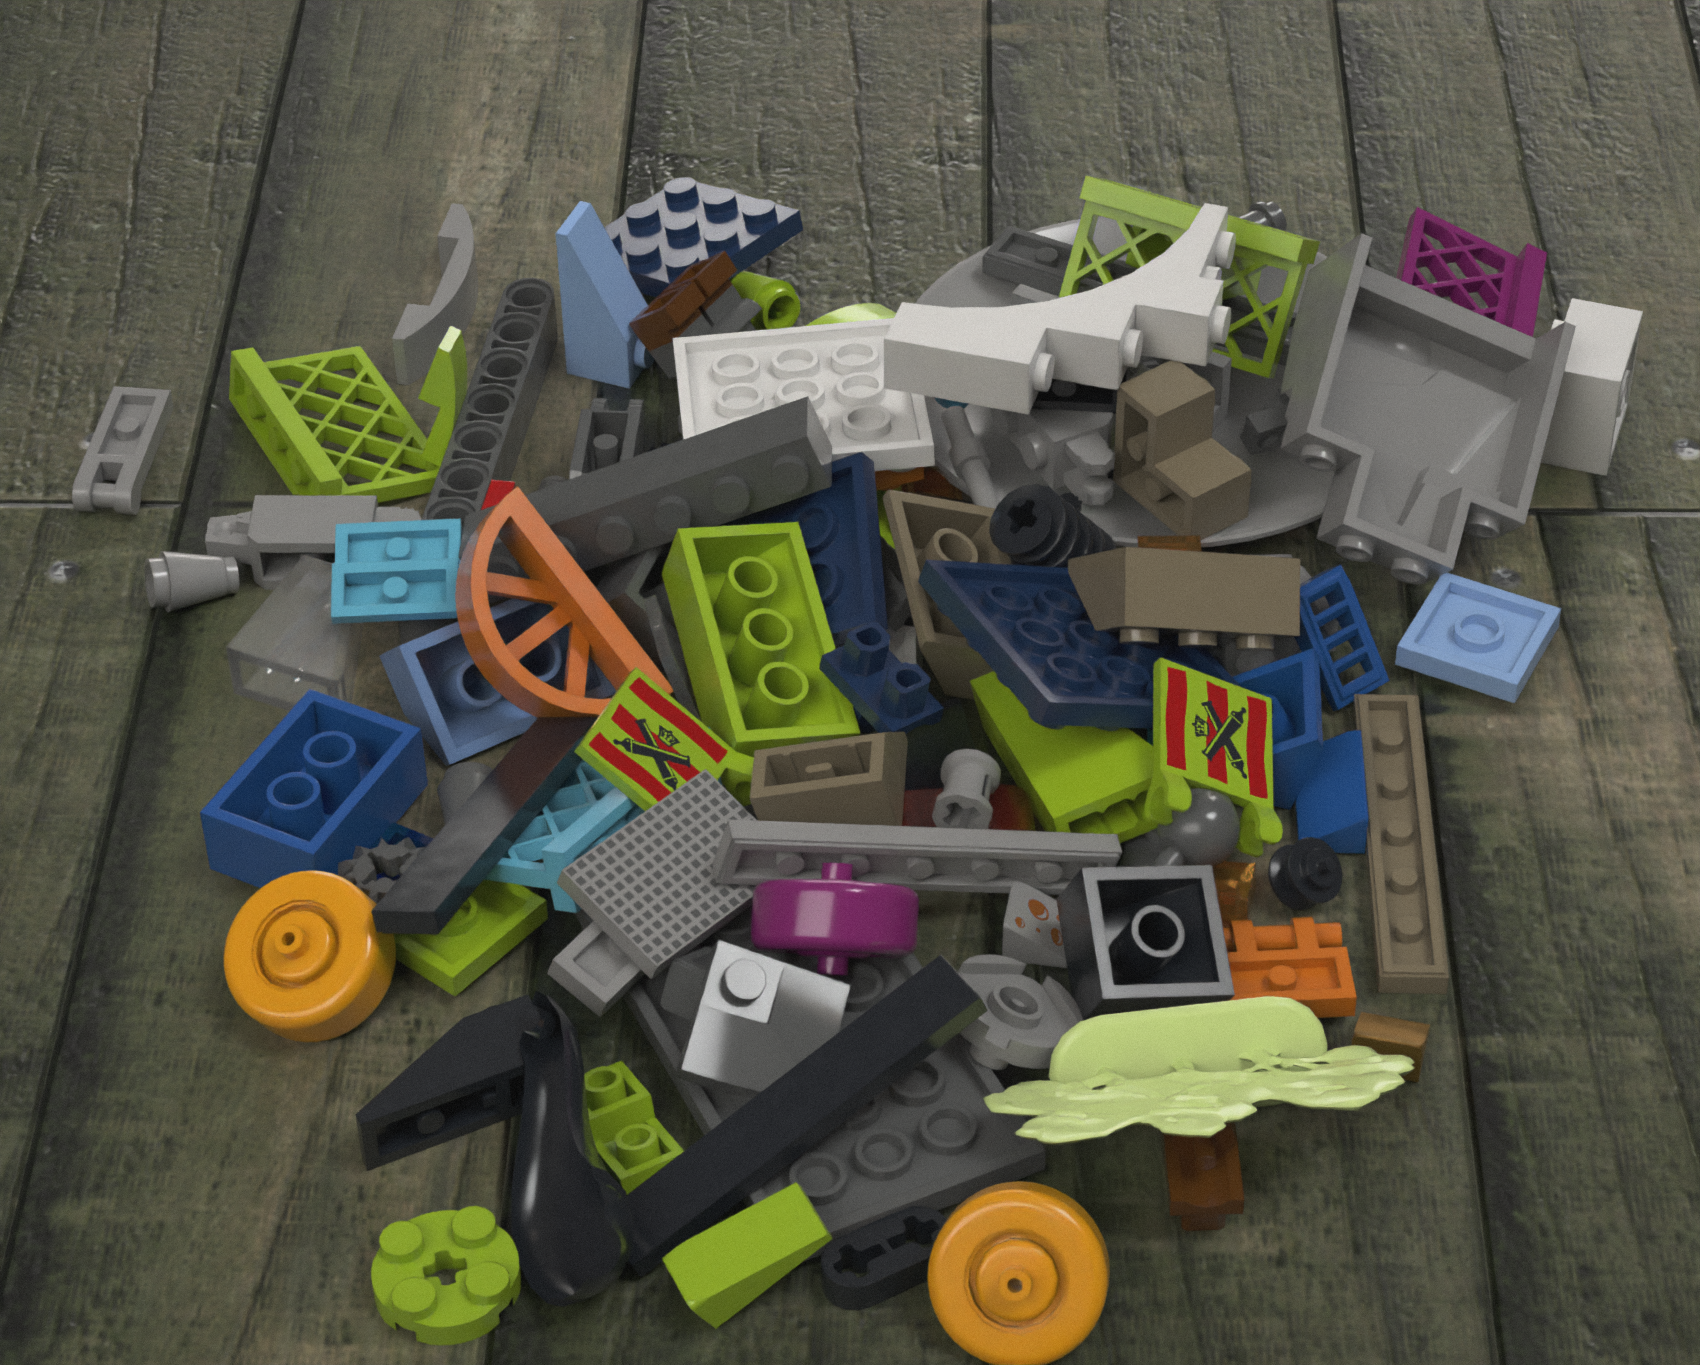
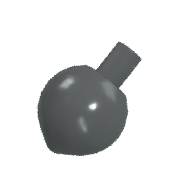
M1190 789L1192 801L1188 810L1184 813L1172 810L1173 821L1168 826L1158 823V838L1163 850L1150 866L1212 865V867H1215L1228 859L1237 846L1240 834V821L1231 799L1225 794L1208 789Z

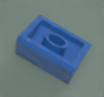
M1314 648L1232 676L1242 688L1272 698L1273 805L1288 810L1291 809L1323 749L1319 656Z

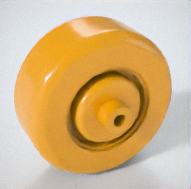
M308 870L293 872L274 879L261 887L245 902L235 916L225 942L223 957L225 978L237 1004L244 1012L269 1031L294 1041H326L356 1028L381 1003L390 986L395 969L396 944L394 934H382V932L376 931L371 911L377 904L349 880L325 871Z
M1034 1182L1000 1183L976 1192L963 1201L950 1214L941 1228L930 1254L927 1275L928 1290L934 1312L940 1324L951 1339L970 1355L992 1365H1046L1072 1352L1089 1336L1101 1316L1108 1292L1110 1278L1109 1257L1103 1236L1096 1223L1086 1210L1068 1195L1057 1189Z

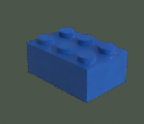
M309 689L200 811L210 869L259 888L281 876L299 871L316 870L338 875V863L352 860L355 846H362L368 849L377 847L381 836L384 838L427 787L428 780L421 728Z

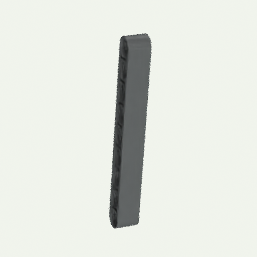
M534 277L522 278L511 282L504 289L421 520L460 518L463 531L465 516L481 510L491 479L511 481L558 341L554 288L549 282ZM458 618L398 621L400 644L402 645L458 621Z

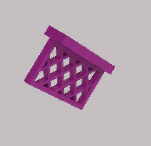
M1417 207L1408 221L1396 278L1438 297L1449 296L1452 302L1533 337L1547 252L1527 243L1519 255L1515 256ZM1424 234L1438 240L1445 249L1436 250ZM1476 259L1497 269V273L1486 275L1476 262ZM1456 263L1466 278L1457 279L1447 264ZM1427 267L1437 280V283L1429 284L1418 268ZM1478 292L1489 308L1480 309L1469 293Z

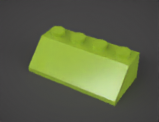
M799 522L678 528L662 571V577L702 723L710 727L717 736L736 752L754 757L755 750L859 736L860 729L852 704L819 669L822 655L836 648Z

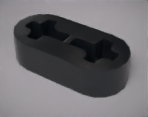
M912 1206L837 1238L822 1253L821 1282L825 1297L833 1305L842 1309L862 1310L927 1282L930 1254L934 1242L947 1218L939 1211L929 1207ZM915 1238V1240L918 1242H910L906 1244L907 1240ZM931 1243V1246H930V1247L923 1248V1249H922L921 1246L919 1245V1244H921V1245H926V1244ZM851 1267L857 1274L867 1272V1275L857 1278L853 1272L847 1271L842 1273V1270Z

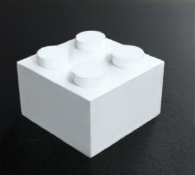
M1572 298L1565 321L1575 325L1576 328L1541 463L1604 476L1607 475L1629 403L1643 311ZM1555 319L1551 330L1565 321Z

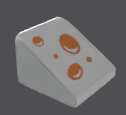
M1016 880L1012 881L1003 924L1002 956L1028 964L1067 968L1057 901L1026 883Z

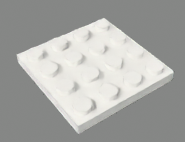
M894 318L673 338L683 440L808 396L832 445V461L863 452L874 461L875 471L907 472L916 467L935 466L934 443L924 395L884 388V337Z

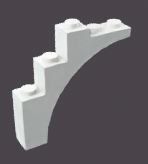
M1204 203L1190 228L1163 254L1131 274L1089 291L1045 302L1005 307L950 308L902 302L884 337V388L1029 415L1039 391L1047 392L1052 379L1118 390L1127 368H1136L1141 355L1206 366L1215 343H1225L1231 320V308L1222 306L1223 281L1221 280V268H1230L1236 243V234L1227 232L1228 207Z

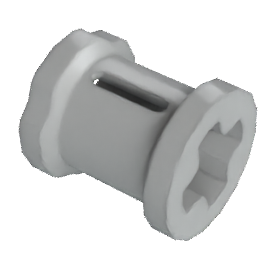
M961 749L946 756L941 767V780L944 784V789L937 796L932 813V819L938 828H989L993 813L989 799L990 795L998 788L1001 778V769L990 755L979 750Z

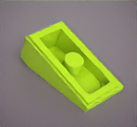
M795 1182L686 1240L666 1254L662 1260L691 1310L717 1329L833 1238L802 1186Z

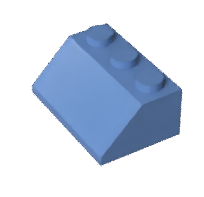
M510 599L490 608L496 628L506 645L554 610L549 604L519 599ZM458 621L379 655L404 715L413 726L421 728L422 737L446 766L526 732L538 718L512 704L485 679L465 646ZM566 625L519 660L534 676L561 691L564 688L569 628ZM589 655L585 698L603 699L615 694L616 689Z

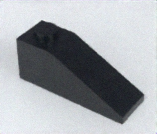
M529 995L488 1007L483 1011L462 1018L355 1114L362 1161L367 1171L522 1114L526 1062L519 1047V1041L523 1031H530L536 1027L540 1015L536 1007L532 1005ZM540 1039L530 1045L541 1053Z

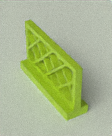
M1085 176L1079 198L1086 201L1059 297L1077 294L1080 281L1095 272L1099 274L1103 284L1114 281L1107 265L1131 251L1139 266H1144L1149 260L1141 245L1159 234L1170 236L1174 244L1190 228L1202 207L1108 179ZM1228 215L1227 232L1236 234L1234 256L1231 263L1235 275L1223 281V292L1240 283L1254 312L1230 325L1225 341L1229 352L1214 347L1212 351L1232 358L1231 367L1263 377L1274 378L1307 264H1314L1320 241ZM1099 216L1116 220L1127 243L1103 257L1093 241ZM1131 225L1147 229V231L1136 237ZM1089 255L1092 263L1085 267L1087 256ZM1238 257L1255 261L1256 263L1244 269ZM1268 266L1288 271L1281 296L1263 306L1249 277ZM1277 309L1272 324L1268 314ZM1259 320L1268 337L1262 362L1243 357L1232 335Z
M361 346L263 362L253 347L231 351L229 400L292 495L377 496V502L379 503L431 493L440 466L420 458L427 438ZM353 368L357 376L355 379H351L331 372ZM291 379L304 384L299 389L278 383L277 381ZM319 387L342 394V396L337 400L314 392ZM357 398L380 405L377 411L354 405L353 402ZM304 408L326 416L321 421L300 415L299 411ZM341 419L365 427L361 432L338 426L337 423ZM378 431H383L400 436L403 440L399 444L375 437ZM325 440L349 447V449L344 454L323 448L321 444ZM363 452L388 460L384 465L359 457ZM403 463L424 469L427 472L412 474L398 470V468ZM348 473L371 480L372 482L348 486L343 478Z

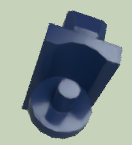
M869 622L849 631L844 646L822 655L819 669L853 705L861 733L877 731L878 733L905 732L907 734L918 726L933 725L940 722L944 707L928 691L931 678L918 664L901 663L889 650L891 636L878 622Z

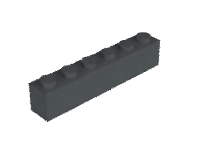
M807 396L526 494L525 496L584 572L674 540L678 528L718 526L831 487L832 445ZM495 506L465 516L459 551L460 560L471 535ZM497 536L490 553L487 572L530 579ZM488 594L489 604L507 598Z

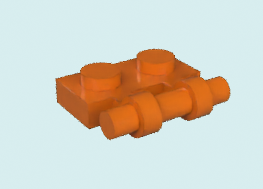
M1293 917L1290 919L1289 925L1253 926L1251 919L1230 920L1229 927L1223 928L1235 993L1230 1000L1264 996L1287 997L1309 1007L1317 1018L1355 1016L1357 996L1347 947H1342L1340 922L1314 923L1313 917Z

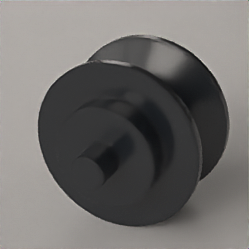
M1306 837L1297 841L1294 845H1285L1277 849L1270 859L1268 875L1272 890L1285 906L1293 910H1307L1317 903H1326L1334 899L1340 891L1342 885L1340 861L1334 850L1321 839Z

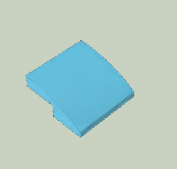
M461 519L336 524L335 563H332L331 581L332 624L457 618L455 592L457 573L461 561L459 559L463 532Z

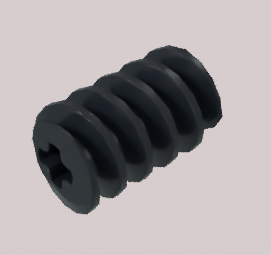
M1039 484L1021 486L1008 493L996 506L990 520L989 533L992 543L1020 565L1068 568V559L1117 549L1112 537L1102 528L1084 516L1050 487Z

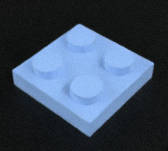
M1445 573L1439 577L1397 645L1395 665L1515 703L1559 627L1561 608L1451 573Z

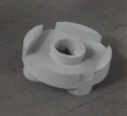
M990 954L969 957L962 963L958 971L982 998L988 1010L959 1033L971 1042L969 1049L972 1057L988 1068L1002 1070L1010 1063L1024 1068L1050 1069L1051 1054L1062 1035L1078 1022L1083 1021L1075 999L1060 983L1048 975L1042 985L1022 975L1027 965L1026 963L1010 957Z

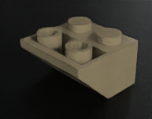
M882 732L755 750L750 801L758 821L902 826L908 744L905 732Z

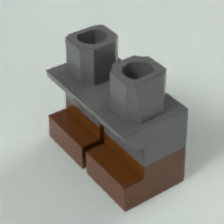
M726 251L689 266L661 292V295L657 296L629 323L630 327L669 379L676 376L673 338L756 331L750 320L762 308L751 299H742L729 278L737 269Z

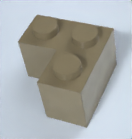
M1170 360L1121 383L1117 390L1113 481L1191 546L1248 517L1252 469L1240 457L1233 455L1212 438L1215 388L1182 362Z

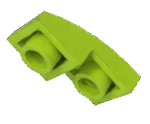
M619 1061L609 1066L591 1069L584 1074L589 1123L597 1152L607 1172L622 1186L628 1195L684 1152V1150L655 1118L651 1094L622 1061Z

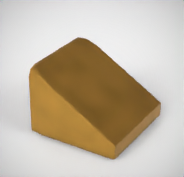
M1361 1012L1354 1029L1351 1045L1370 1047L1377 1054L1410 1057L1414 1061L1412 1064L1414 1069L1401 1077L1404 1080L1419 1082L1430 1024Z

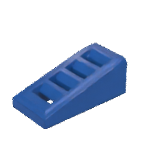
M1342 565L1327 569L1301 583L1300 636L1294 638L1302 652L1314 648L1318 654L1320 687L1332 710L1336 711L1353 702L1354 694H1367L1390 680L1355 591ZM1325 596L1330 607L1314 615L1310 603ZM1336 618L1342 629L1323 639L1319 627ZM1348 640L1353 651L1333 662L1329 650ZM1360 662L1365 674L1342 686L1338 674Z

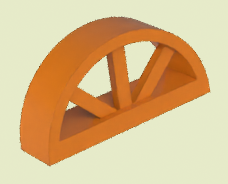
M518 486L513 489L487 514L471 535L464 549L456 579L455 601L460 632L473 662L485 679L504 698L535 717H599L611 698H585L589 655L616 691L628 674L637 667L669 695L674 692L673 687ZM497 536L530 579L487 572L490 553ZM488 594L549 604L554 610L506 645L494 623ZM566 625L569 628L564 688L561 691L534 676L519 660Z

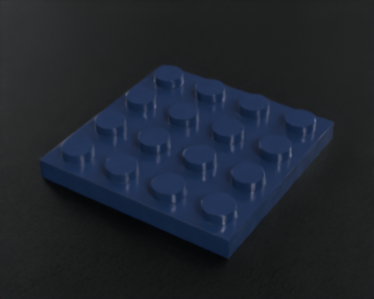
M926 559L918 582L936 602L938 610L954 623L966 637L967 644L983 657L997 674L998 680L1008 687L1028 710L1030 718L1046 728L1058 730L1065 728V726H1090L1105 731H1117L1119 728H1148L1153 730V664L1159 658L1167 659L1240 686L1206 648L1178 647V636L1159 635V644L1129 645L1120 643V632L1095 631L1068 573V568Z

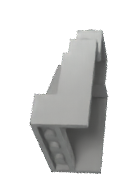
M1361 233L1309 270L1292 330L1280 393L1287 395L1290 399L1285 414V419L1288 422L1280 449L1299 456V461L1310 469L1322 472L1335 471L1316 539L1336 546V552L1344 558L1358 562L1372 561L1391 569V575L1400 581L1410 584H1424L1453 570L1463 530L1471 536L1491 540L1497 539L1525 524L1576 326L1565 321L1536 339L1365 265L1372 237Z

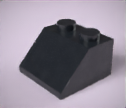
M1212 865L1081 868L1056 899L1071 995L1078 1005L1083 1020L1105 1014L1228 1001L1235 995Z

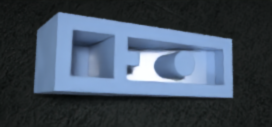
M580 201L555 233L567 374L630 389L643 369L650 368L654 362L653 356L629 325L648 305L591 203Z

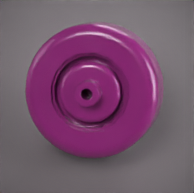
M822 863L821 879L767 880L759 883L754 888L751 941L755 948L764 952L818 958L817 974L848 976L849 959L903 958L913 954L917 947L919 898L917 893L909 887L852 880L853 864Z

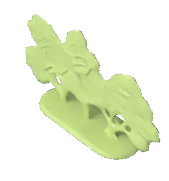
M1264 996L1105 1014L1080 1021L1062 1035L1051 1054L1050 1081L1021 1082L1010 1086L1002 1093H993L986 1096L983 1100L989 1110L996 1114L1035 1117L1024 1123L1022 1128L1017 1130L1015 1134L1021 1138L1038 1140L1043 1144H1068L1104 1138L1130 1125L1139 1124L1153 1126L1166 1135L1210 1138L1226 1127L1225 1123L1240 1122L1253 1115L1257 1111L1256 1107L1288 1103L1309 1109L1359 1111L1378 1099L1379 1096L1390 1093L1395 1088L1404 1084L1405 1080L1401 1076L1407 1075L1414 1069L1412 1066L1414 1061L1404 1055L1377 1054L1372 1048L1360 1045L1339 1047L1327 1051L1328 1044L1323 1025L1309 1007L1292 998Z

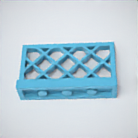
M582 760L484 880L550 889L555 910L578 913L582 908L557 884L561 871L645 811L586 761ZM720 777V778L718 779V782L722 785L721 777ZM540 859H543L544 861L543 863L533 862Z

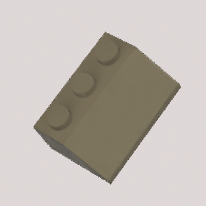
M888 489L883 496V501L920 650L945 695L974 699L970 681L994 670L977 651L967 644L966 637L954 623L938 610L936 602L919 584L918 580L926 559L1012 565L1010 557L1000 551L992 543L990 537V520L995 508Z
M1122 547L1068 559V573L1095 631L1120 632L1121 644H1159V635L1178 636V647L1215 648L1217 647V638L1236 639V650L1273 651L1275 650V640L1300 636V558Z

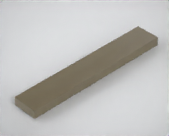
M1354 694L1353 722L1354 730H1361L1368 807L1365 856L1378 993L1447 994L1449 973L1419 696Z

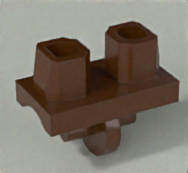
M1235 1122L1225 1123L1226 1127L1210 1138L1173 1136L1161 1132L1170 1216L1180 1215L1181 1228L1186 1231L1221 1230L1225 1227L1226 1214H1243L1244 1192Z

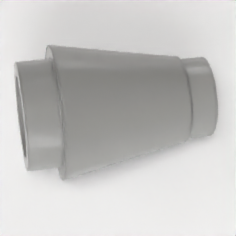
M161 551L158 558H148L145 561V587L151 608L165 607L167 612L226 596V594L238 593L239 572L234 556L222 557Z

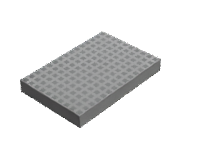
M705 769L561 871L557 884L650 979H653L669 967L672 960L684 956L752 905L753 890L757 885L716 883L712 864L728 819H756Z

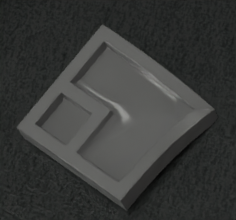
M718 940L711 950L675 1077L726 1093L753 1099L839 1033L851 985Z

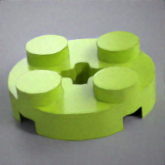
M468 1206L461 1210H442L426 1213L408 1221L391 1223L383 1229L379 1236L380 1248L373 1259L371 1267V1280L377 1310L384 1322L394 1330H396V1322L404 1329L415 1331L416 1340L419 1342L444 1346L461 1344L477 1339L489 1333L500 1323L499 1313L509 1305L511 1299L514 1306L520 1294L521 1272L516 1245L510 1235L496 1224L493 1213L486 1208ZM443 1269L459 1270L455 1275L456 1282L450 1285H441L438 1277L431 1276Z

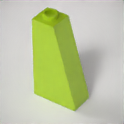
M995 671L970 681L982 727L1045 832L1117 834L1119 843H1123L1157 828L1158 823L1149 820L1144 812L1145 801L1153 776V746L1129 728H1119L1117 731H1105L1090 726H1065V728L1058 730L1046 728L1030 718L1028 710L1012 691L998 680Z

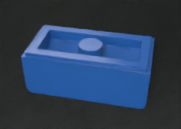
M1361 730L1348 731L1323 741V749L1295 800L1297 841L1306 837H1315L1326 842L1335 853L1365 854L1368 807Z

